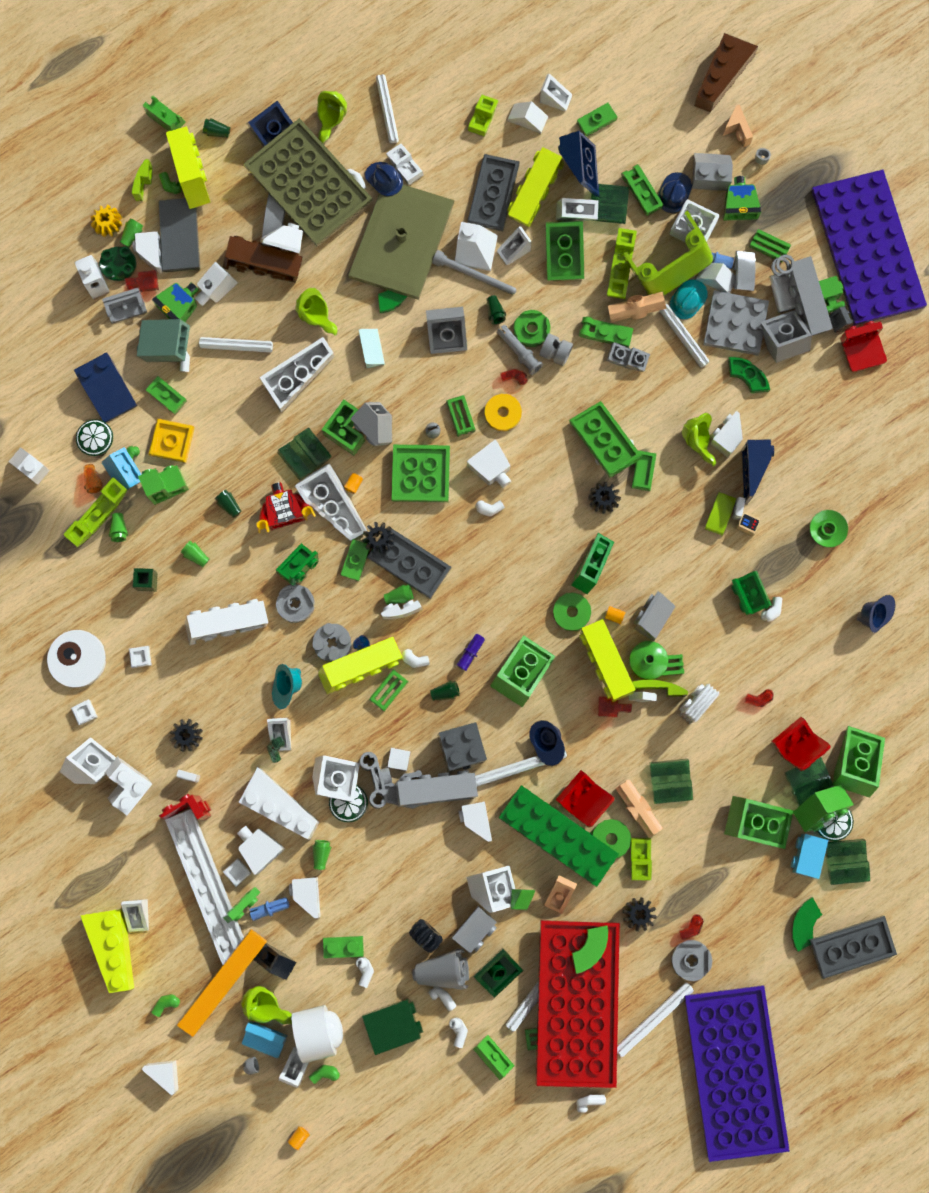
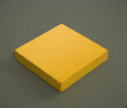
M157 419L149 456L186 463L195 427Z

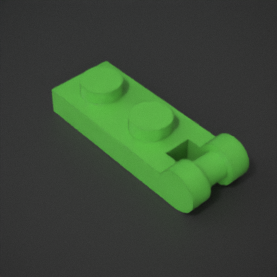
M638 164L633 166L632 170H626L621 173L624 182L629 186L646 216L663 208L662 201Z
M590 317L582 318L581 323L583 326L579 330L580 337L608 344L615 342L629 348L634 328L598 321ZM590 327H594L595 332H590Z

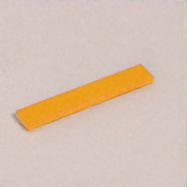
M250 929L187 1010L177 1026L194 1037L263 948L267 940Z

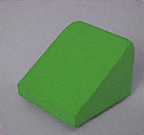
M512 889L511 909L527 910L535 890Z

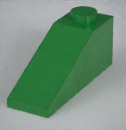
M597 533L575 574L571 586L585 594H588L594 588L611 552L614 541Z

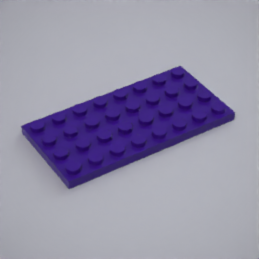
M884 170L813 187L811 191L839 280L843 285V293L851 319H853V325L925 308L927 303Z
M764 985L686 995L685 1006L708 1161L713 1162L790 1152Z

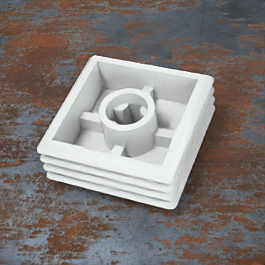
M686 200L671 228L670 235L685 242L687 234L692 231L683 218L684 212L688 210L707 242L718 221L719 214L690 200Z
M710 684L698 686L691 694L693 696L692 700H686L679 708L682 711L680 717L683 716V719H686V722L689 721V724L697 722L718 697L719 691L716 692V689H713V686L710 687Z

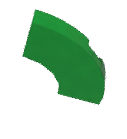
M389 290L379 293L380 314L398 308L408 296Z
M739 357L728 358L730 377L739 378L744 381L749 387L750 393L770 391L769 382L762 370L746 359Z
M813 897L807 899L799 907L793 920L791 933L797 952L810 945L809 939L814 938L813 927L817 919L822 916Z

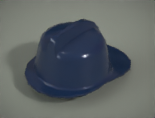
M375 162L366 169V180L381 195L393 196L402 189L403 179L392 165L386 162Z
M675 172L668 175L663 181L658 197L663 203V208L661 209L665 212H679L685 201L688 200L692 190V183L687 175Z
M885 595L878 601L865 603L860 614L857 616V620L870 628L872 633L878 632L894 615L896 608L894 597Z
M540 720L535 722L530 728L529 737L539 759L546 765L554 766L559 764L565 755V747L561 739L560 730L548 721Z

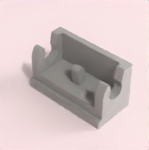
M138 288L102 299L112 324L147 313L143 296Z

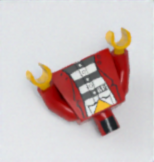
M281 482L271 485L273 495L267 496L266 502L262 504L259 522H257L258 533H261L262 529H266L269 532V527L271 530H275L305 520L307 521L308 515L312 514L314 517L316 515L312 507L303 500L299 493H293L292 490L284 491Z

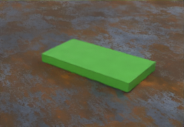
M601 401L569 420L571 426L609 478L642 459V455Z

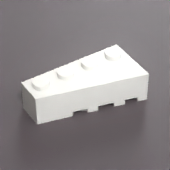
M324 337L260 377L261 382L281 412L334 358V353Z
M258 599L247 601V604L244 605L233 603L228 605V608L220 609V607H213L208 609V612L201 613L200 610L190 612L185 621L189 645L196 644L198 639L205 640V642L213 640L219 634L224 637L231 636L236 633V630H240L243 633L266 627L268 619L264 602H258Z
M257 767L239 803L310 840L319 821L261 768Z

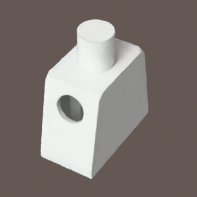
M92 255L74 262L82 282L92 299L110 292L99 265ZM93 283H99L97 286L93 287Z
M215 262L197 283V286L202 291L195 299L202 306L210 298L218 302L238 282Z
M496 440L467 461V466L488 485L497 481L504 488L511 482L506 475L510 470V464Z
M245 826L237 833L244 841L238 849L255 875H258L285 850L281 844L261 829L252 833Z

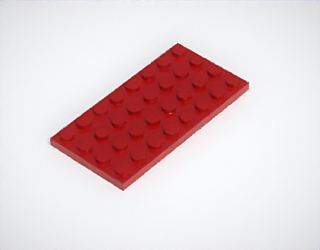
M540 920L536 1086L617 1088L620 923ZM607 926L608 941L602 957L588 970L576 974L571 953L578 951L584 945L587 938V929Z

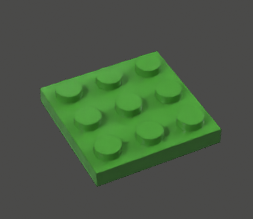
M393 444L392 501L449 503L450 445Z

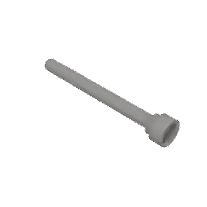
M437 250L432 264L436 266L446 265L512 295L516 293L515 287L448 259L442 251Z

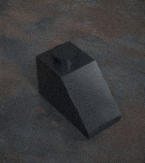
M268 943L263 946L253 959L269 973L287 980L296 964L292 958Z

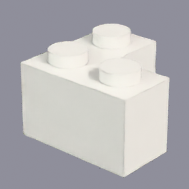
M118 756L105 771L107 776L118 784L108 797V800L114 807L128 815L152 783L147 777Z

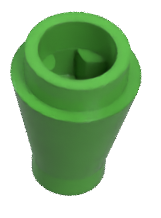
M131 218L128 222L126 221L120 243L130 248L133 240H135V233H141L143 225Z
M114 513L112 514L109 537H111L113 542H124L128 532L123 514Z
M189 541L181 550L184 558L200 565L202 568L210 560L195 542Z
M403 584L384 594L387 605L407 603L414 599L410 585L405 586Z
M315 840V843L312 845L314 869L325 870L332 847L330 846V841Z

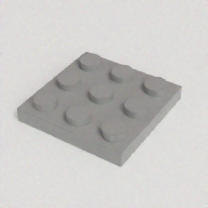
M714 290L703 345L758 356L763 337L760 323L766 320L769 301Z

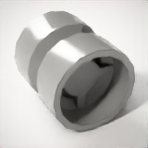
M549 333L539 356L548 360L553 358L555 363L564 366L572 350L573 343L566 340L559 341V337Z

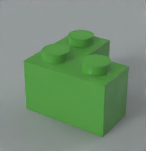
M343 399L321 430L325 437L355 456L365 442L364 436L352 428L354 422L351 420V417L359 409Z
M177 465L168 466L160 473L156 468L147 469L142 472V475L138 476L147 498L154 505L189 490L183 474Z
M838 785L815 792L794 810L793 814L804 832L811 830L817 832L824 827V823L833 820L836 816L842 818L849 813L848 809L854 804L843 786Z

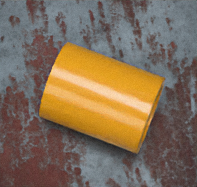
M352 473L344 489L355 494L363 478Z
M609 606L605 619L621 625L626 612Z
M299 1126L288 1140V1143L296 1150H299L310 1134L303 1127Z

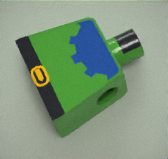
M744 176L735 177L734 185L728 186L726 191L723 221L758 219L761 214V207L755 185L746 184Z
M192 282L184 289L178 283H174L155 296L152 301L169 319H181L186 322L197 307V303L192 297L199 289Z

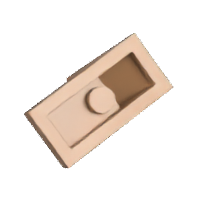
M739 104L735 107L723 135L736 132L738 141L742 143L743 147L751 144L753 135Z
M558 876L544 906L562 914L577 884Z

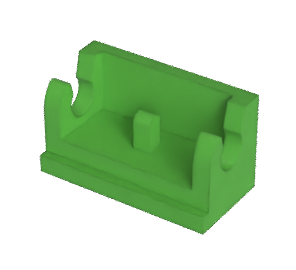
M151 96L152 103L150 105L147 102L142 105L146 114L167 131L179 129L186 123L181 116L166 107L155 96Z

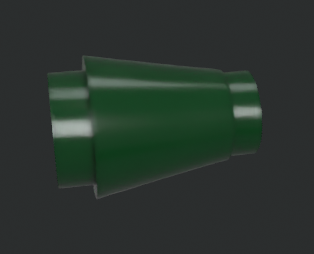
M206 118L203 133L207 134V136L229 138L231 127L212 118Z
M489 296L486 299L488 319L494 325L501 324L506 320V312L497 296Z
M226 489L215 497L216 504L233 518L242 512L232 493Z
M450 680L430 690L433 701L449 700L460 696L457 682Z

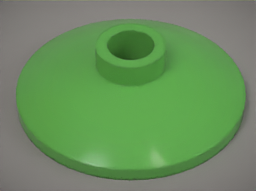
M823 510L812 518L810 534L813 540L820 546L827 548L836 547L846 539L848 524L839 512ZM824 528H830V533H826Z
M644 641L633 648L630 654V666L633 672L640 678L655 679L660 677L667 669L668 655L660 644L653 641ZM651 656L653 658V662H647L646 657Z

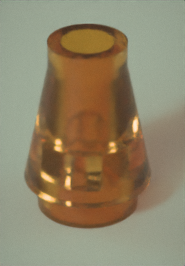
M85 465L83 467L84 489L91 494L100 492L103 483L95 469V465Z

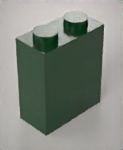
M409 998L363 1014L362 1018L375 1055L421 1039V1033L424 1031L421 1022L416 1021L414 1014L417 1013L414 1002H410Z

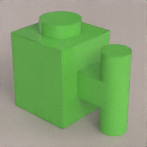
M837 276L819 281L824 301L827 303L828 313L834 312L839 307H844V301L836 302L843 293V285L841 281H838Z

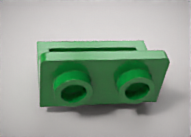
M301 543L276 569V573L294 586L305 578L309 569L312 570L317 566L319 562L318 552H312Z
M757 571L731 580L733 583L731 585L732 590L740 599V609L746 615L755 614L772 606Z

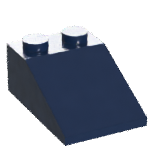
M276 101L246 124L264 147L293 124L280 103Z
M580 131L559 137L560 145H558L560 155L579 183L594 196L598 197L596 145Z
M107 352L74 369L81 385L105 423L138 406L113 359Z
M771 439L747 440L742 448L743 498H746L744 505H748L754 497L771 458L774 457V445H771Z

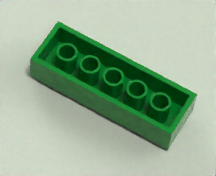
M522 785L499 816V819L595 887L599 885L619 856V853Z

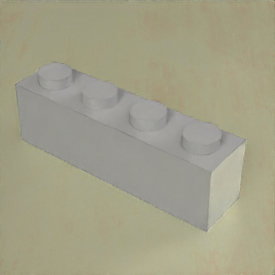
M469 770L458 771V775L451 776L450 772L440 773L438 777L431 778V775H421L416 780H412L411 777L400 778V781L395 783L398 807L474 799L478 797L475 773H469Z

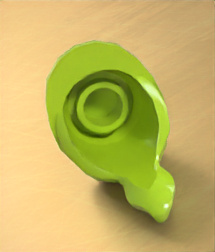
M322 91L317 99V114L322 123L318 138L322 143L329 139L332 128L340 124L347 113V102L343 95L337 91Z
M316 288L306 289L296 300L295 310L298 313V317L307 324L319 325L326 333L336 336L337 326L328 319L327 303L321 293Z
M704 413L699 417L686 421L682 429V436L686 444L699 453L705 462L715 466L716 460L714 456L707 451L712 417L709 413Z
M257 986L251 988L243 996L241 1001L242 1011L250 1021L266 1023L276 1020L283 1025H292V1014L289 1011L281 1010L274 994L265 987Z

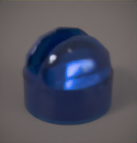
M364 635L357 637L353 641V648L357 649V651L370 646L369 640Z

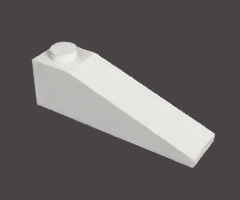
M330 463L295 485L303 500L323 518H326L350 541L362 535L363 531H367Z

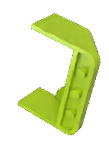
M688 210L684 212L683 218L692 230L685 238L689 251L657 271L651 263H643L636 267L627 252L623 254V258L647 295L663 292V296H665L708 267L713 261V255L706 239Z

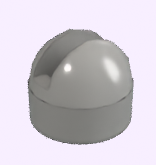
M765 148L758 149L755 155L756 163L760 165L768 163L771 156L770 151Z
M434 422L429 423L425 429L426 435L429 438H437L441 432L440 426ZM437 427V429L428 431V429Z
M256 1057L245 1060L243 1070L246 1074L252 1075L259 1072V1063Z

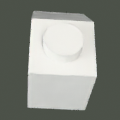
M562 198L557 201L556 221H590L598 219V200Z
M158 232L135 233V240H133L134 252H137L139 257L156 272L162 274L161 238Z
M21 447L8 461L37 485L50 471Z
M485 802L462 806V810L459 811L460 822H464L467 828L486 841H492Z
M318 877L293 879L292 884H289L290 896H293V900L312 917L319 918Z

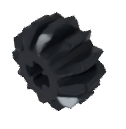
M604 482L602 487L597 483L596 489L591 488L590 492L592 494L588 496V499L592 500L590 507L596 506L595 512L602 509V514H605L607 509L612 513L613 507L618 508L619 504L617 502L621 500V497L616 496L619 493V489L613 490L614 484L607 487V482ZM604 495H607L608 498L605 501H602L601 498L604 497Z
M374 522V528L368 525L367 528L370 532L363 531V535L366 538L362 539L363 543H368L365 546L366 549L372 548L373 554L376 553L377 549H379L380 554H383V548L386 551H390L388 544L394 545V541L391 539L395 537L394 533H390L392 528L390 526L385 528L386 524L382 522L380 527H378L377 522ZM380 534L382 536V539H379L378 542H376L375 537H378Z
M181 719V726L176 723L173 725L177 730L170 731V734L175 735L170 741L176 742L174 744L176 749L181 746L182 752H185L186 748L191 752L193 751L192 745L195 747L200 746L196 741L197 739L203 740V737L198 736L203 730L197 729L199 726L197 722L192 725L191 719H188L187 723ZM188 732L190 734V738L185 739V737H183V733Z
M640 897L639 904L635 898H632L634 905L632 906L628 902L625 904L630 910H623L624 914H629L623 920L624 922L631 920L628 925L629 928H632L636 923L635 931L639 932L640 925L646 931V923L650 926L654 925L649 919L657 918L656 915L650 914L656 908L651 907L648 909L651 901L648 900L644 904L643 897ZM643 910L644 913L642 914H644V917L636 919L635 916L637 914H635V911Z
M423 919L415 922L409 931L412 939L428 953L436 950L443 940L440 933Z

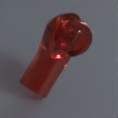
M511 369L500 373L502 382L511 379L518 380L519 385H525L528 382L527 374L518 369Z
M770 689L764 690L758 696L747 693L744 702L757 707H764L773 700L774 693Z
M693 915L689 927L679 930L682 940L700 934L704 924L701 915Z

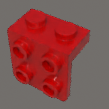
M870 321L858 328L856 326L845 329L840 341L852 372L879 366L887 362V357L879 337V333L883 329L881 321L876 323Z
M802 717L798 718L772 740L781 757L800 771L809 768L812 763L831 748L828 742L813 733L806 720Z
M580 770L556 798V801L590 828L613 803L614 797L597 785L585 772Z
M187 794L179 799L180 803L174 806L171 804L163 808V813L159 815L160 819L166 820L190 807L197 820H206L211 817V807L206 800L203 802L200 796Z

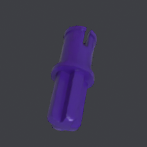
M475 634L468 647L464 648L465 652L456 666L467 671L474 657L478 656L476 654L484 643L485 638Z

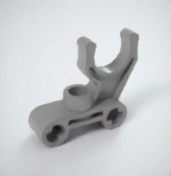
M372 752L364 753L359 760L360 767L365 771L371 772L375 791L369 797L370 805L376 809L382 808L386 803L397 805L396 788L392 783L389 768L380 769L376 755ZM369 757V759H373L374 764L368 766V764L363 763V759ZM417 770L413 773H405L400 778H419L422 772ZM376 794L383 797L380 805L373 802ZM423 805L406 806V808L414 809Z

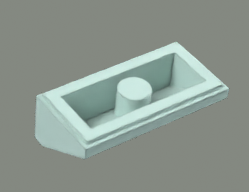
M359 329L366 368L385 365L378 329Z

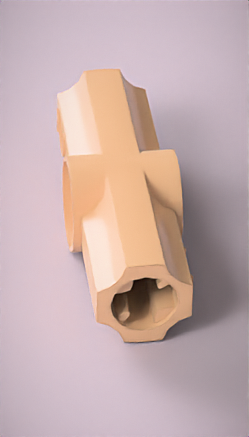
M663 292L644 297L642 295H634L625 302L608 306L611 322L628 318L637 320L644 318L647 313L666 309Z
M629 779L615 788L626 804L627 811L639 823L648 838L663 829L651 812L652 809L643 796H640Z

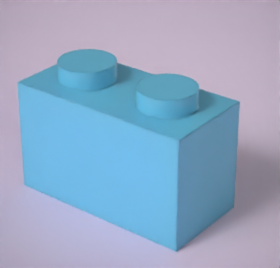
M801 834V837L797 838L795 848L798 849L797 854L793 856L791 861L792 872L819 879L828 840L808 834Z

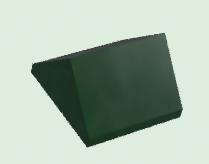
M502 947L473 977L495 998L524 970Z

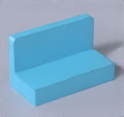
M125 447L110 454L102 461V465L111 479L114 477L126 489L129 490L140 483L138 476L142 474Z
M249 1021L242 1044L272 1057L279 1058L288 1035Z

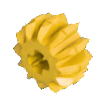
M100 205L99 211H93L95 215L90 216L91 226L98 235L102 234L103 237H106L109 233L113 237L114 231L119 233L118 227L122 226L120 221L122 216L115 207L111 209L107 205L104 209Z

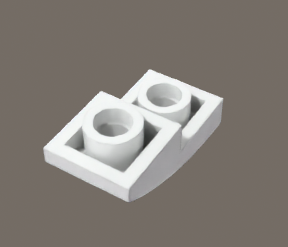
M418 600L407 602L403 605L404 608L402 610L398 604H389L383 608L381 615L383 619L403 618L421 611L422 606Z

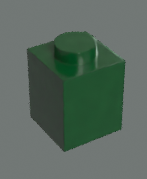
M134 568L133 588L137 591L157 592L158 573L154 569Z

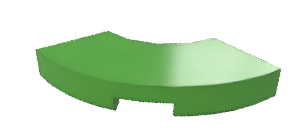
M607 926L587 929V938L584 945L578 951L571 953L576 974L588 970L602 957L608 941Z

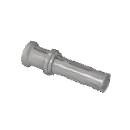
M506 325L501 326L505 334L500 328L497 330V334L519 357L520 364L523 363L528 368L530 375L537 373L542 368L543 363L533 356L532 350L526 349Z

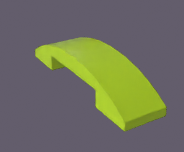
M618 229L607 296L626 298L630 267L623 258V254L627 252L632 259L637 234L635 230Z
M112 477L100 491L102 494L79 521H74L63 535L75 546L79 547L109 518L128 489Z
M638 680L632 682L635 690L666 689V697H686L688 695V691L684 688L666 681Z

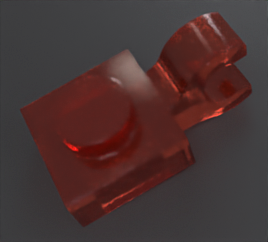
M156 270L138 272L137 278L125 279L128 290L138 287L140 292L159 290Z
M599 697L598 717L617 718L618 712H632V704H620L618 700L612 702L611 698Z

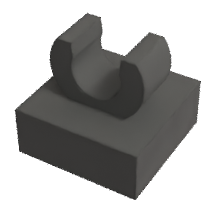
M845 306L839 307L829 315L835 333L842 331L853 322Z

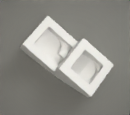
M402 144L386 153L408 185L424 175L420 167L413 161L411 154Z

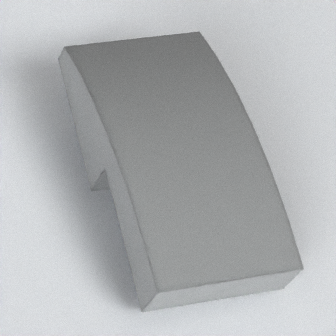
M736 251L733 269L736 270L734 289L754 291L755 254L752 252Z
M613 342L606 361L628 369L644 372L650 354L634 347L630 349Z

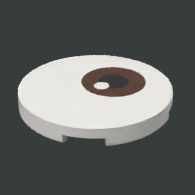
M72 630L61 634L50 646L47 656V664L51 675L59 683L72 688L83 687L95 682L103 673L106 665L103 644L96 636L83 630Z

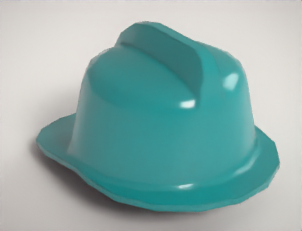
M691 279L685 281L678 288L670 300V308L679 319L692 318L699 311L708 297L706 286L698 280Z
M280 664L276 668L272 687V700L277 708L285 709L289 705L292 695L301 689L300 669L289 668L285 664Z

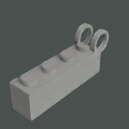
M782 255L775 259L771 264V270L774 275L779 277L785 276L789 280L791 286L790 294L796 303L795 311L811 335L833 329L812 257L794 261L790 255ZM780 261L785 262L787 267L786 271L780 268Z

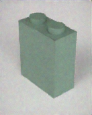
M181 319L142 320L139 330L137 356L146 362L185 361L190 325Z

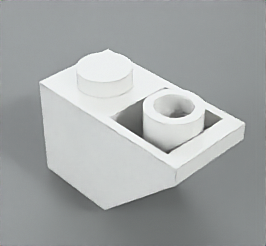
M738 411L733 416L729 414L723 421L725 424L721 430L717 428L711 436L713 440L710 444L727 458L743 439L740 413Z

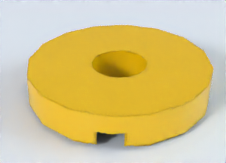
M509 394L495 395L485 406L486 421L491 428L497 431H509L515 428L521 420V405L515 397ZM504 408L508 410L509 414L506 417H501L498 411Z

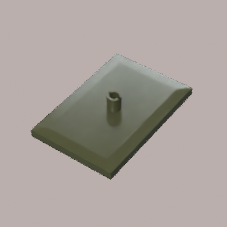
M300 118L244 163V167L316 246L320 245L372 201V197Z
M403 185L402 189L393 196H384L379 193L349 272V278L419 300L432 266L433 258L451 214L454 200L407 185Z

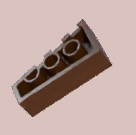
M724 33L698 92L694 106L711 113L728 89L735 83V80L746 69V66L754 59L758 46Z
M230 236L222 268L228 270L229 266L235 267L237 272L242 273L250 270L258 276L271 274L273 279L296 283L303 256L293 251H282L279 247L264 246L258 241H246L240 236Z

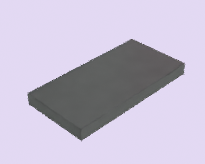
M484 154L467 223L498 231L504 230L508 214L507 210L511 202L520 161Z
M186 198L159 200L163 272L200 269L197 207L190 209Z
M392 529L390 533H394L395 537L391 539L394 541V545L388 544L390 551H386L383 548V554H380L379 549H377L376 553L373 554L371 550L367 558L431 599L452 567Z
M883 915L809 939L822 979L897 955L886 918Z

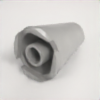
M462 948L416 964L415 969L412 970L413 980L417 981L418 985L460 990L467 989L468 985H465V981L469 980V967L467 957L463 958L461 954L465 953Z

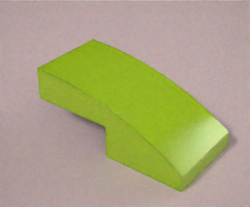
M481 95L475 107V113L469 123L468 131L485 137L499 100Z
M149 159L144 160L135 176L132 187V195L135 201H143L144 184H152L153 167Z
M718 492L705 529L723 536L737 498Z
M631 838V880H651V838Z

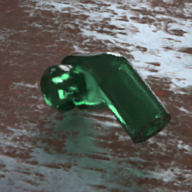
M282 737L273 738L267 745V751L273 763L281 760L278 751L285 744Z

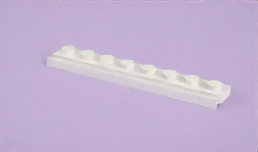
M189 809L165 821L223 965L243 940L244 936L238 921L235 922L233 920L227 923L223 919V916L232 906L197 818L192 809Z

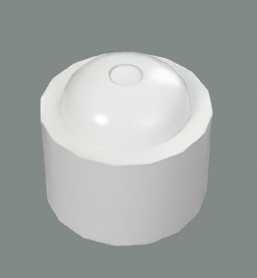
M326 1005L292 1013L294 1039L303 1064L337 1054L336 1048L340 1046L343 1040V1029L336 1013L328 1011Z

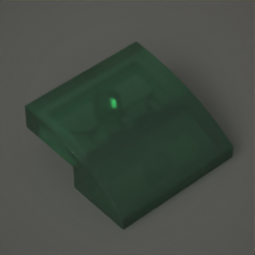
M599 184V196L596 197L591 194V200H598V219L591 221L625 224L629 187Z
M310 428L294 436L291 442L278 449L277 452L299 481L313 473L332 457Z
M821 757L803 771L795 767L784 772L798 806L815 792L834 787Z
M689 759L649 762L654 804L693 800Z
M865 839L828 842L826 860L831 885L870 881V864L867 860Z

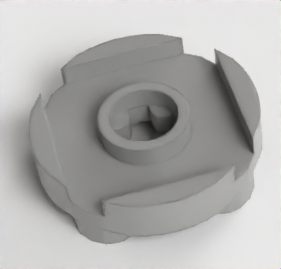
M295 584L294 586L288 585L279 592L276 608L280 616L288 622H303L314 612L315 600L308 588ZM293 599H296V601L300 600L301 603H299L298 608L290 606L293 603Z
M327 623L316 631L313 637V648L322 660L332 662L349 654L351 638L343 626ZM336 638L337 646L328 647V639Z
M686 940L676 945L671 957L672 967L676 974L683 979L697 981L710 971L712 956L707 947L701 942ZM690 955L697 958V962H694L693 966L686 962Z

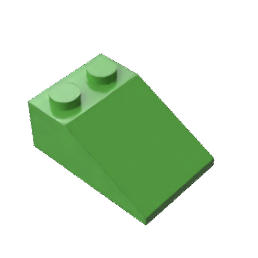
M583 220L546 222L547 280L584 279Z
M523 635L490 687L523 707L556 656Z
M848 726L836 763L832 785H842L845 790L870 798L879 788L885 738Z
M732 796L724 834L785 849L793 810Z

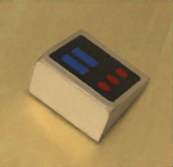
M743 512L736 529L753 537L761 519Z

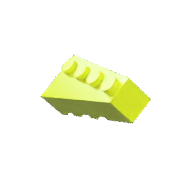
M187 126L166 132L179 182L189 208L192 209L211 203L205 185L207 178L204 170L201 171L203 164L201 159L197 158L200 154L197 145L193 146V144H196L194 134L189 133Z
M542 147L541 151L536 152L533 158L534 164L532 168L529 167L524 177L526 180L523 185L520 184L516 192L518 196L515 202L512 201L507 210L511 219L527 227L531 226L541 208L540 200L544 201L549 194V184L555 183L558 169L562 170L565 165L562 156Z
M601 619L581 628L580 640L588 651L587 655L591 663H594L597 669L595 672L599 681L602 680L605 685L603 690L608 699L611 698L612 702H615L635 692L634 685L604 620Z
M391 637L322 665L318 676L326 694L339 691L351 683H358L369 675L375 676L386 667L391 669L398 666L402 655L394 638Z
M123 909L80 915L108 992L114 993L133 989L134 982L128 930Z

